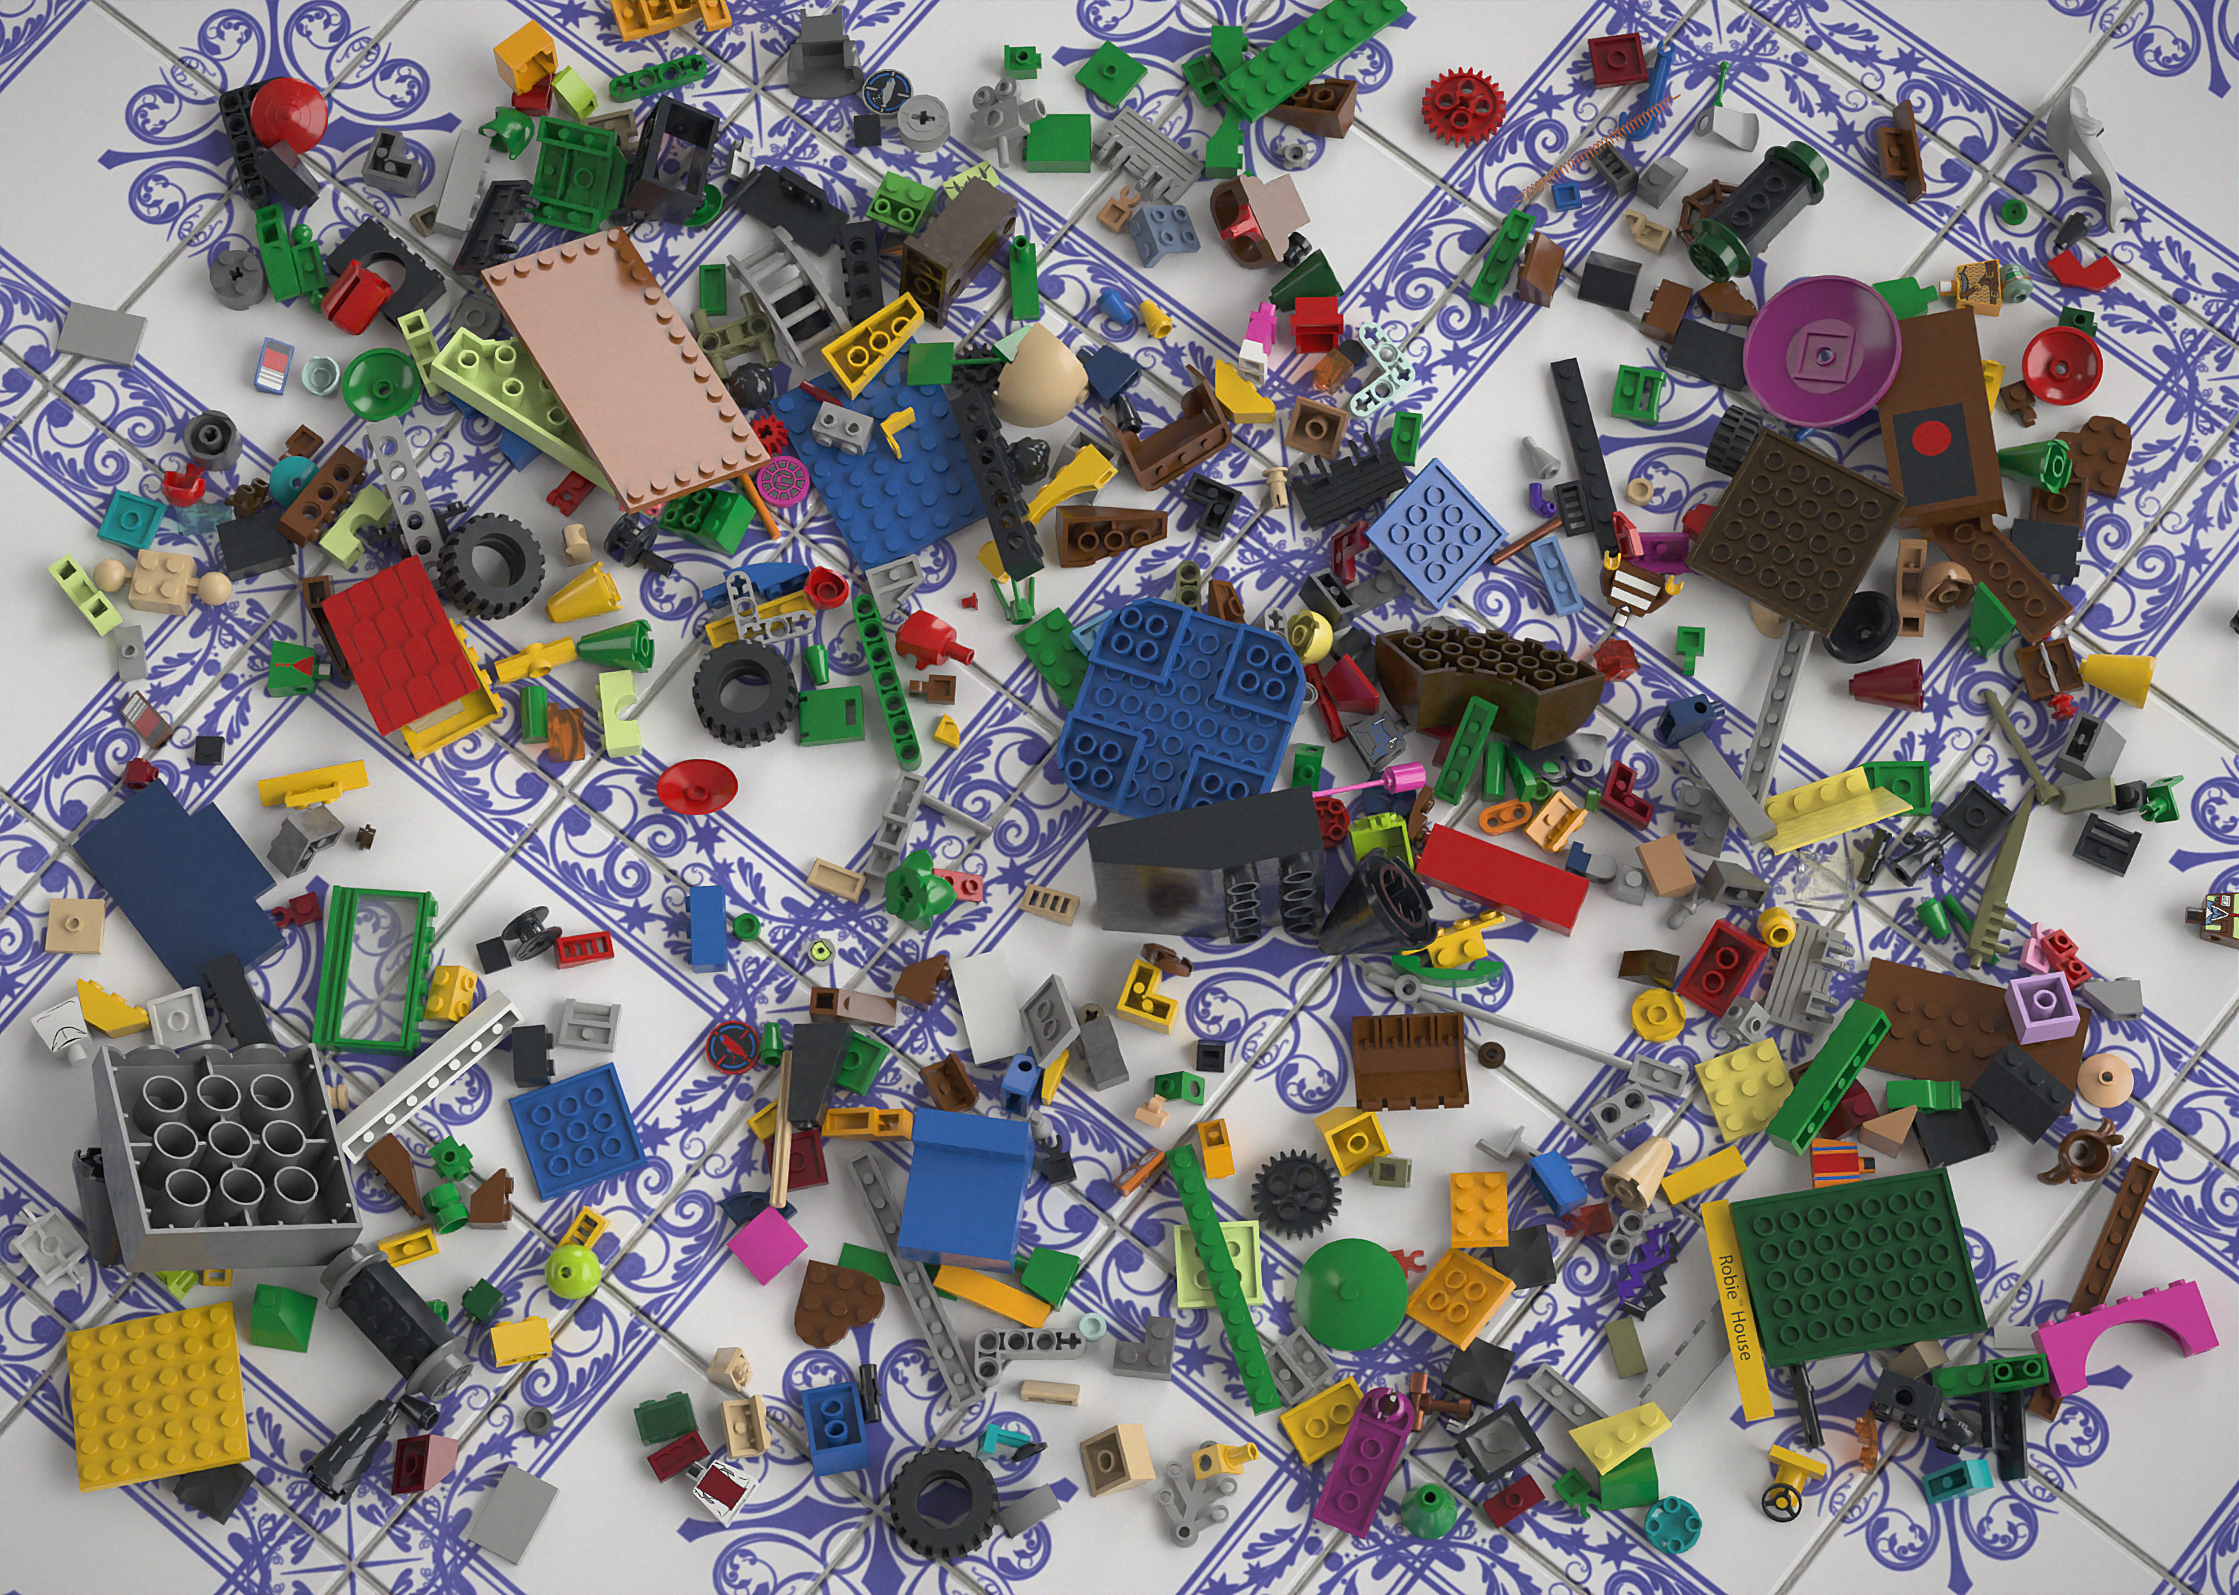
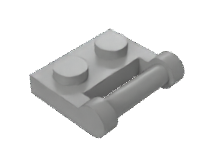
M567 998L558 1041L559 1046L614 1053L619 1021L622 1015V1005L612 1004V1006L581 1003L576 1002V999ZM580 1013L610 1017L608 1023L575 1019L573 1015Z

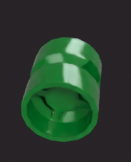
M455 1183L440 1185L427 1192L422 1198L428 1213L434 1214L432 1221L439 1235L455 1232L469 1223V1212L465 1204L459 1203L462 1198Z

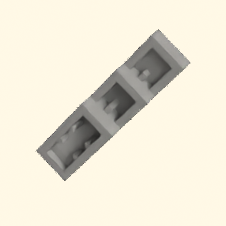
M901 770L883 812L882 823L873 842V850L863 871L864 876L886 883L887 874L896 869L926 786V777Z

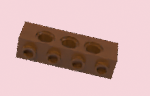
M341 444L279 519L277 532L303 549L309 542L314 543L321 534L322 530L320 528L324 523L330 524L336 516L337 507L340 504L344 506L352 496L351 490L355 485L360 487L368 475L365 472L368 462ZM335 477H342L346 481H337ZM319 496H327L330 500H322ZM309 514L315 518L307 519L303 515Z

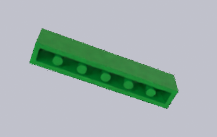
M1855 1000L1853 1005L1845 1012L1844 1018L1830 1034L1828 1041L1821 1051L1816 1054L1808 1070L1800 1077L1798 1084L1790 1096L1785 1099L1783 1106L1776 1116L1769 1122L1765 1133L1775 1147L1799 1157L1803 1155L1892 1026L1882 1009Z

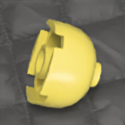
M1302 609L1300 610L1302 613L1299 615L1293 614L1287 622L1289 645L1295 651L1301 663L1310 665L1320 662L1329 653L1333 645V632L1331 625L1322 615Z

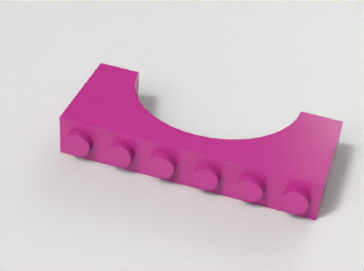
M2180 1279L2169 1283V1289L2163 1291L2155 1287L2142 1292L2143 1297L2133 1299L2132 1295L2116 1300L2117 1305L2109 1308L2104 1303L2090 1308L2091 1313L2081 1316L2080 1312H2075L2064 1316L2065 1322L2055 1324L2054 1320H2050L2037 1325L2038 1330L2031 1334V1338L2037 1354H2046L2049 1376L2048 1384L2054 1400L2088 1388L2085 1366L2090 1348L2105 1330L2117 1325L2136 1323L2157 1328L2176 1342L2185 1358L2218 1347L2219 1342L2196 1281L2186 1283L2185 1279Z

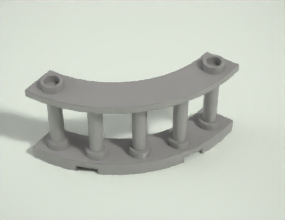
M779 225L771 230L775 237L772 239V243L740 262L731 254L726 256L730 263L727 269L734 280L738 278L747 287L763 308L787 346V349L784 351L792 364L796 362L804 368L807 366L802 356L804 353L835 335L837 337L844 335L853 328L840 306L837 307L833 299L830 300L828 297L831 290L809 257L799 245L794 248L790 243L793 240L792 236ZM776 252L784 253V256L751 275L746 271ZM789 264L791 266L795 265L800 271L798 277L767 295H764L757 285L760 281ZM803 285L806 287L810 285L817 295L814 297L815 300L787 317L780 319L771 304ZM819 309L822 311L826 310L832 320L830 326L796 346L787 328Z

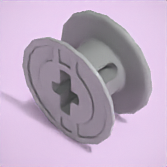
M927 94L916 95L907 99L897 114L900 137L903 143L911 150L920 153L933 152L947 142L951 132L948 110L945 104L937 97Z

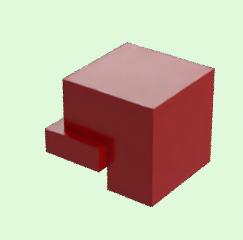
M1338 297L1295 298V315H1290V336H1296V354L1338 353V335H1344V315L1338 314Z

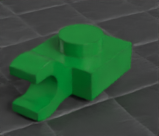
M1678 626L1676 655L1684 656L1683 675L1694 676L1696 656L1703 657L1705 628Z

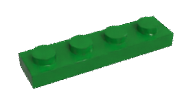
M1515 208L1511 209L1468 295V300L1493 309L1536 223V217Z
M1475 695L1471 697L1434 787V796L1454 806L1460 803L1499 708L1498 706Z

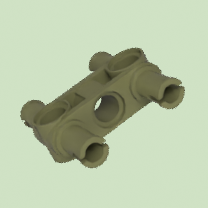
M747 292L739 298L747 316L712 329L704 309L696 310L690 314L697 333L695 341L723 385L727 384L731 378L728 374L725 360L759 349L767 368L776 367L781 363L774 345L776 337L767 314L761 311L758 301L751 292ZM759 327L766 328L761 333L754 332ZM709 345H716L713 350H705Z

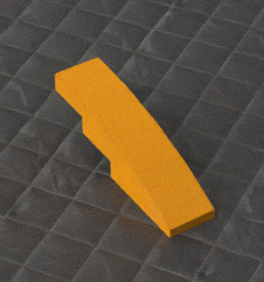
M941 1265L932 1286L981 1310L986 1309L1008 1321L1013 1320L1029 1329H1042L1051 1308L1050 1305L968 1268Z

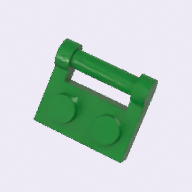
M1620 364L1610 417L1643 422L1649 426L1658 425L1659 415L1657 412L1662 385L1666 383L1667 374L1662 371ZM1644 380L1652 382L1647 411L1639 410Z

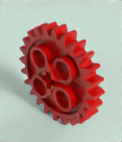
M1459 67L1458 74H1454L1451 69H1448V77L1440 73L1439 82L1431 80V88H1426V97H1422L1423 107L1421 114L1425 115L1424 124H1430L1428 132L1437 131L1436 140L1445 137V145H1448L1451 140L1455 141V148L1459 147L1460 142H1464L1466 149H1468L1472 141L1478 147L1481 138L1489 142V133L1494 136L1497 135L1496 127L1502 128V119L1506 117V110H1504L1506 108V100H1502L1504 99V91H1498L1499 83L1491 84V75L1484 79L1482 78V70L1475 75L1473 74L1472 67L1469 68L1467 73H1464L1462 67ZM1470 89L1473 92L1466 94L1463 93L1462 90ZM1447 102L1450 103L1451 106L1443 107L1440 104ZM1484 108L1487 110V112L1480 113L1476 110ZM1464 122L1466 125L1459 127L1455 123Z

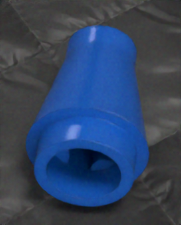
M1110 288L1097 299L1098 309L1116 321L1122 328L1134 319L1118 291L1114 292Z

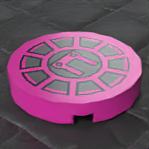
M778 456L771 459L769 466L760 469L757 475V487L760 495L769 505L776 508H789L806 498L810 490V476L806 466L800 460L791 456Z

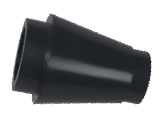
M2079 212L2069 215L2053 242L2060 250L2065 251L2089 234L2092 224Z
M1128 396L1118 397L1114 401L1117 427L1121 432L1132 431L1137 435L1142 430L1143 421Z
M404 1394L397 1403L401 1412L419 1430L429 1431L439 1420L440 1412L436 1410L435 1405L413 1396Z

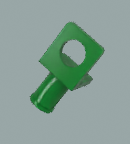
M2183 775L2161 778L2147 787L2149 802L2142 805L2139 809V813L2146 810L2144 814L2140 815L2143 820L2150 822L2155 819L2156 823L2180 819L2171 787L2184 780Z

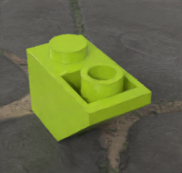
M569 65L563 71L556 73L551 85L558 107L582 124V119L588 118L598 107L595 94Z

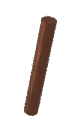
M1558 516L1490 556L1492 564L1494 566L1500 564L1530 546V543L1536 542L1563 526L1561 519Z

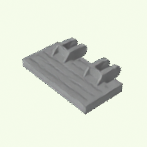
M1128 105L1093 140V146L1099 150L1095 158L1100 162L1104 161L1115 149L1119 151L1108 165L1112 172L1116 171L1127 158L1129 159L1124 164V170L1138 180L1135 190L1139 193L1143 192L1154 179L1158 182L1147 196L1151 202H1154L1168 189L1163 195V200L1169 205H1174L1205 172V165Z
M1792 917L1796 933L1793 940L1782 948L1764 1006V1010L1770 1015L1766 1023L1814 1037L1818 1023L1808 1021L1806 1018L1832 1024L1834 1016L1830 1013L1811 1008V1002L1830 1008H1837L1839 1005L1838 999L1827 995L1833 972L1823 970L1822 967L1842 973H1848L1850 969L1849 964L1826 957V953L1828 951L1851 958L1854 956L1855 950L1843 945L1846 933Z

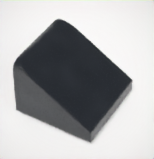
M879 114L854 116L856 148L882 146Z
M502 936L476 944L486 975L512 967Z
M1199 1039L1197 1044L1196 1071L1224 1073L1226 1041Z

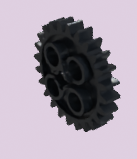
M1292 1149L1290 1157H1286L1284 1152L1281 1151L1279 1161L1271 1156L1270 1167L1265 1164L1261 1165L1264 1174H1255V1179L1260 1183L1252 1184V1190L1258 1193L1251 1195V1201L1259 1202L1253 1207L1254 1212H1262L1258 1217L1259 1222L1268 1220L1266 1230L1269 1231L1275 1226L1277 1237L1283 1231L1287 1232V1240L1291 1239L1293 1233H1297V1237L1301 1241L1305 1232H1307L1310 1238H1313V1230L1315 1228L1320 1233H1323V1223L1329 1226L1332 1225L1329 1215L1338 1216V1210L1333 1206H1341L1342 1200L1335 1197L1342 1194V1188L1334 1187L1340 1183L1339 1177L1331 1178L1335 1173L1334 1167L1325 1169L1327 1160L1324 1159L1318 1163L1317 1153H1314L1311 1158H1307L1306 1150L1302 1151L1301 1156H1297L1295 1150ZM1302 1172H1308L1313 1176L1312 1180L1306 1183L1301 1182L1297 1177ZM1276 1181H1281L1286 1184V1188L1281 1192H1277L1271 1188V1185ZM1317 1185L1320 1186V1189H1318V1190H1316V1189L1310 1190V1189H1312L1314 1186H1317ZM1297 1190L1301 1194V1198L1296 1199L1295 1196H1292V1191ZM1311 1198H1318L1322 1201V1205L1318 1208H1311L1307 1202ZM1274 1200H1282L1278 1204L1273 1203ZM1285 1207H1292L1296 1211L1295 1215L1289 1218L1282 1216L1280 1212Z

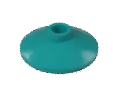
M291 456L281 460L273 468L270 475L269 484L273 497L281 505L289 508L320 469L311 460L300 456ZM300 478L302 481L301 487L294 488L292 486L293 479Z

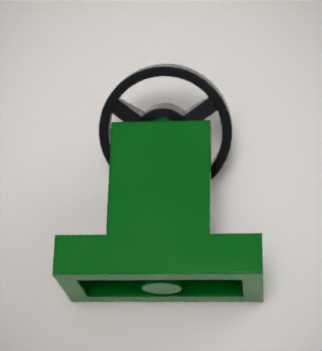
M1509 747L1506 765L1520 802H1530L1536 787L1534 777L1541 775L1527 766ZM1564 755L1560 756V760L1564 762ZM1548 761L1543 764L1544 771L1554 775L1560 771V767L1554 762ZM1565 763L1566 779L1559 782H1551L1544 777L1542 778L1550 786L1561 787L1571 782L1576 774L1573 771L1570 773Z

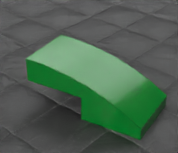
M1205 54L1181 65L1180 68L1204 109L1227 99L1217 88L1220 80L1217 74H1214Z

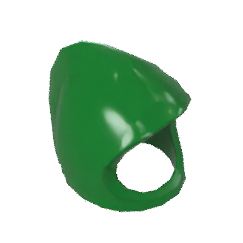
M498 106L495 108L496 119L480 126L478 133L487 136L484 134L483 129H491L497 132L496 135L490 137L492 138L490 147L504 154L510 153L509 159L515 160L533 138L535 125L528 115L513 108Z

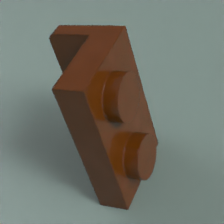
M955 1052L949 1053L945 1060L921 1068L918 1072L938 1110L965 1113L972 1110L980 1099L976 1085L971 1082L966 1073L964 1063Z

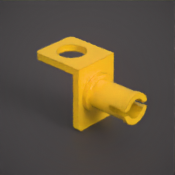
M1253 1442L1239 1447L1215 1444L1192 1452L1191 1459L1196 1480H1203L1220 1473L1243 1474L1242 1464L1256 1460L1259 1454ZM1204 1455H1208L1212 1461L1208 1471H1203L1200 1466L1201 1458Z

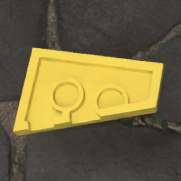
M1652 1401L1570 1430L1568 1433L1603 1476L1672 1425L1655 1402Z

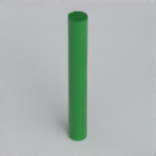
M1952 894L1947 895L1942 901L1969 936L1973 923ZM1995 953L1991 963H1988L1991 967L2000 961Z

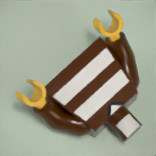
M1605 551L1599 580L1601 592L1606 597L1607 604L1616 607L1610 620L1613 623L1625 627L1631 614L1643 618L1645 614H1652L1665 605L1673 595L1680 593L1684 582L1681 581L1678 585L1673 584L1674 575L1669 576L1665 585L1666 580L1664 576L1620 559V553H1618L1616 558H1610L1609 551Z

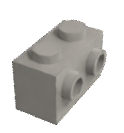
M825 401L812 427L814 439L820 445L826 447L832 445L841 448L846 454H859L864 456L875 431L872 417Z

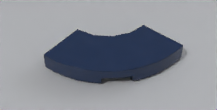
M741 1192L726 1198L719 1205L738 1227L745 1222L752 1221L770 1206V1193ZM787 1200L784 1208H775L786 1221L798 1213L797 1209Z

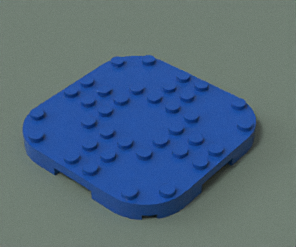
M1159 598L1136 599L1131 604L1114 610L1103 622L1096 635L1088 657L1090 664L1074 708L1068 712L1057 745L1058 768L1071 791L1083 802L1093 807L1131 819H1139L1271 792L1306 691L1304 668L1292 647L1280 636L1270 631L1244 623L1239 625Z

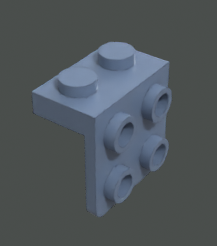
M1183 205L1141 207L1127 223L1144 268H1153L1165 254L1196 253L1201 248L1187 209Z

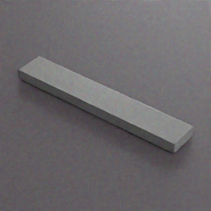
M1703 731L1678 742L1681 752L1753 846L1778 834L1777 827Z

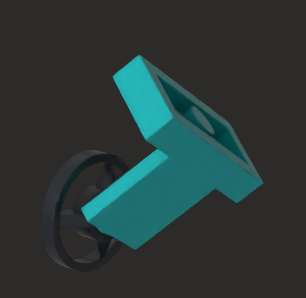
M988 1423L980 1434L975 1459L978 1458L982 1462H987L994 1454L996 1443L1018 1448L1015 1454L1010 1457L1012 1464L1044 1451L1048 1448L1047 1442L1039 1444L1034 1441L1030 1442L1031 1436L1000 1429L999 1425Z

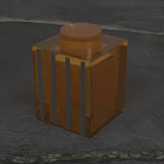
M1335 348L1312 369L1313 384L1321 392L1326 391L1331 396L1354 375V364Z

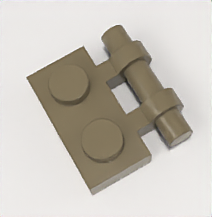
M633 109L582 119L583 125L617 132V140L621 141V145L617 147L623 155L636 153L639 141L629 143L628 139L638 136Z

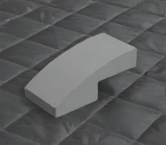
M1046 1483L999 1513V1516L1011 1538L1014 1539L1036 1527L1037 1523L1061 1511L1062 1508L1049 1484Z

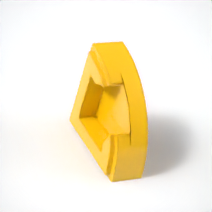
M944 713L932 736L933 740L958 750L960 744L958 727L954 720Z

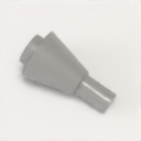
M1530 436L1523 438L1522 444L1530 453L1539 479L1554 478L1559 473L1561 462L1541 447H1538Z
M1033 1111L1031 1117L1027 1120L1030 1123L1033 1140L1041 1141L1044 1138L1046 1140L1052 1133L1053 1124L1040 1111Z

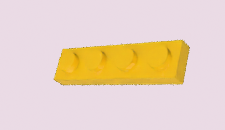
M803 590L757 606L760 620L800 610L810 611L816 616L813 606L808 602ZM753 608L738 614L742 617H748L752 614ZM734 615L704 625L713 650L717 649V651L724 649L722 644L730 642L732 646L738 644V640H740ZM805 616L800 617V621L806 619ZM787 619L788 624L792 625V619ZM775 622L771 625L770 632L785 626L780 622ZM766 625L760 626L762 632L754 633L753 629H748V634L744 636V639L751 640L756 636L766 634Z

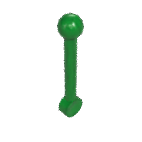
M1723 61L1719 65L1721 75L1717 98L1712 107H1723L1721 99L1726 71L1730 68V64L1727 61Z

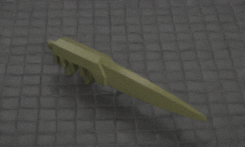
M2030 789L2019 806L1988 875L1965 948L1966 955L1972 957L1969 967L1973 970H1980L1982 961L1991 963L1994 953L2008 956L2010 945L1997 941L2001 928L2015 932L2018 921L2005 918L2008 904L2005 902L2024 840L2035 789Z

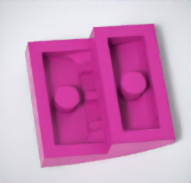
M771 1205L726 1244L763 1286L767 1285L778 1273L790 1265L809 1247L783 1216Z

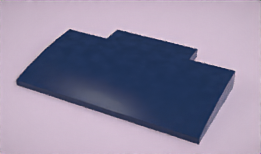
M159 777L114 810L72 845L182 990L195 986L200 987L203 1003L217 996L213 987L209 989L202 977V974L205 973L203 965L226 954L235 952L246 974H248L288 945L285 937L256 902L258 898L277 886L276 881L214 802H211L190 817Z

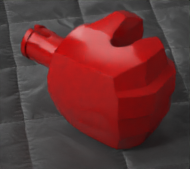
M921 609L910 615L895 633V649L897 654L903 659H906L909 653L913 654L917 659L915 668L920 671L925 670L930 665L942 666L948 658L968 666L974 658L975 652L973 649L956 643L957 632L951 625Z

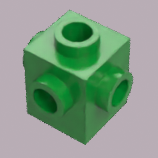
M451 1135L428 1151L436 1162L432 1167L441 1180L447 1177L450 1183L460 1182L469 1176L470 1170L474 1168L470 1162V1159L473 1158L471 1152L464 1143L459 1146Z

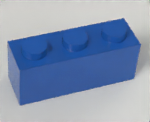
M723 885L690 887V896H685L686 913H690L691 922H686L687 939H691V948L687 949V963L692 965L695 974L728 972L726 893Z

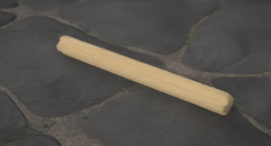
M792 1050L784 1051L781 1061L769 1201L773 1208H784L786 1205L792 1124L789 1121Z

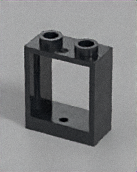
M1514 1399L1455 1436L1458 1442L1454 1445L1462 1460L1468 1458L1473 1468L1469 1469L1477 1484L1483 1482L1486 1488L1545 1451L1544 1446ZM1508 1414L1529 1447V1450L1488 1475L1466 1439Z

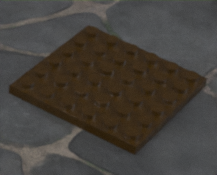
M1763 426L1686 557L1684 566L1828 640L1906 506L1908 498Z

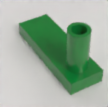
M1018 235L1014 238L1013 245H1009L1014 321L1040 319L1035 243H1029L1026 236Z

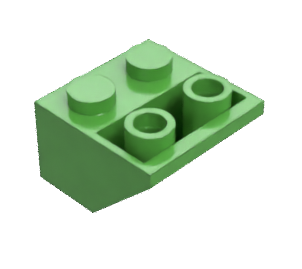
M887 171L865 215L870 219L910 235H915L927 225L937 205L935 189Z

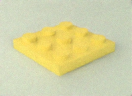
M1773 1037L1694 1066L1725 1144L1766 1130L1769 1122L1783 1106L1785 1099L1794 1090Z

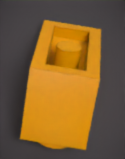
M1224 1118L1197 1123L1207 1179H1223L1229 1175H1234L1235 1170Z

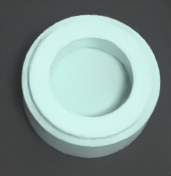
M1087 1313L1079 1320L1078 1330L1085 1336V1341L1098 1342L1105 1336L1107 1326L1100 1314Z

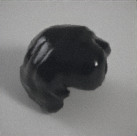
M1025 437L1017 442L1010 443L1007 454L1015 464L1016 471H1014V475L1021 485L1031 486L1046 478L1047 471L1049 470L1047 463L1049 462L1051 452L1046 441Z

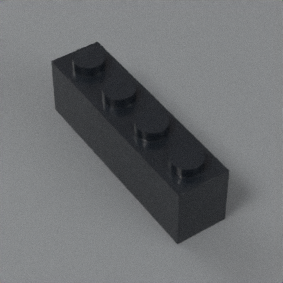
M231 952L203 965L205 973L202 974V977L209 989L213 987L217 995L213 999L219 1013L224 1012L229 1021L225 1023V1027L230 1037H236L240 1045L236 1050L245 1046L262 1043L275 1045L281 1050L237 953Z

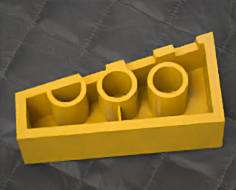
M907 292L821 349L823 362L852 401L924 323V312L911 294Z

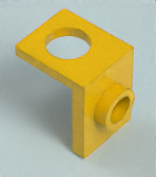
M912 407L902 412L891 414L885 422L880 424L883 437L898 459L902 457L901 451L892 434L916 421Z

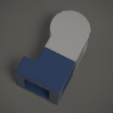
M1573 841L1565 865V871L1601 885H1608L1614 882L1618 870L1616 860L1611 856L1604 855L1599 857L1583 852L1584 844Z

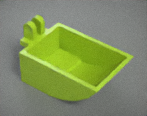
M1386 812L1363 817L1353 821V825L1347 826L1355 867L1365 853L1373 848L1382 847L1387 849V852L1384 853L1386 856L1392 858L1398 855L1415 873L1406 823L1401 815H1396L1395 812Z

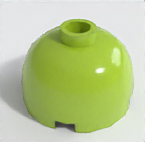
M579 1244L563 1245L554 1250L547 1259L544 1267L545 1281L549 1289L560 1298L577 1300L587 1297L594 1292L600 1283L602 1271L598 1262L599 1259L586 1246Z

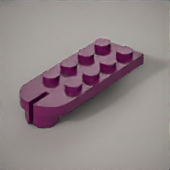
M1388 1387L1372 1389L1362 1397L1312 1515V1518L1363 1540L1366 1539L1415 1418L1410 1400L1399 1391H1397L1396 1399L1389 1415L1384 1414L1393 1392V1388Z

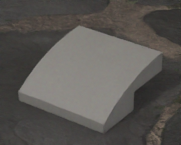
M1300 1326L1281 1344H1276L1265 1354L1274 1384L1291 1406L1301 1401L1339 1370L1304 1326Z

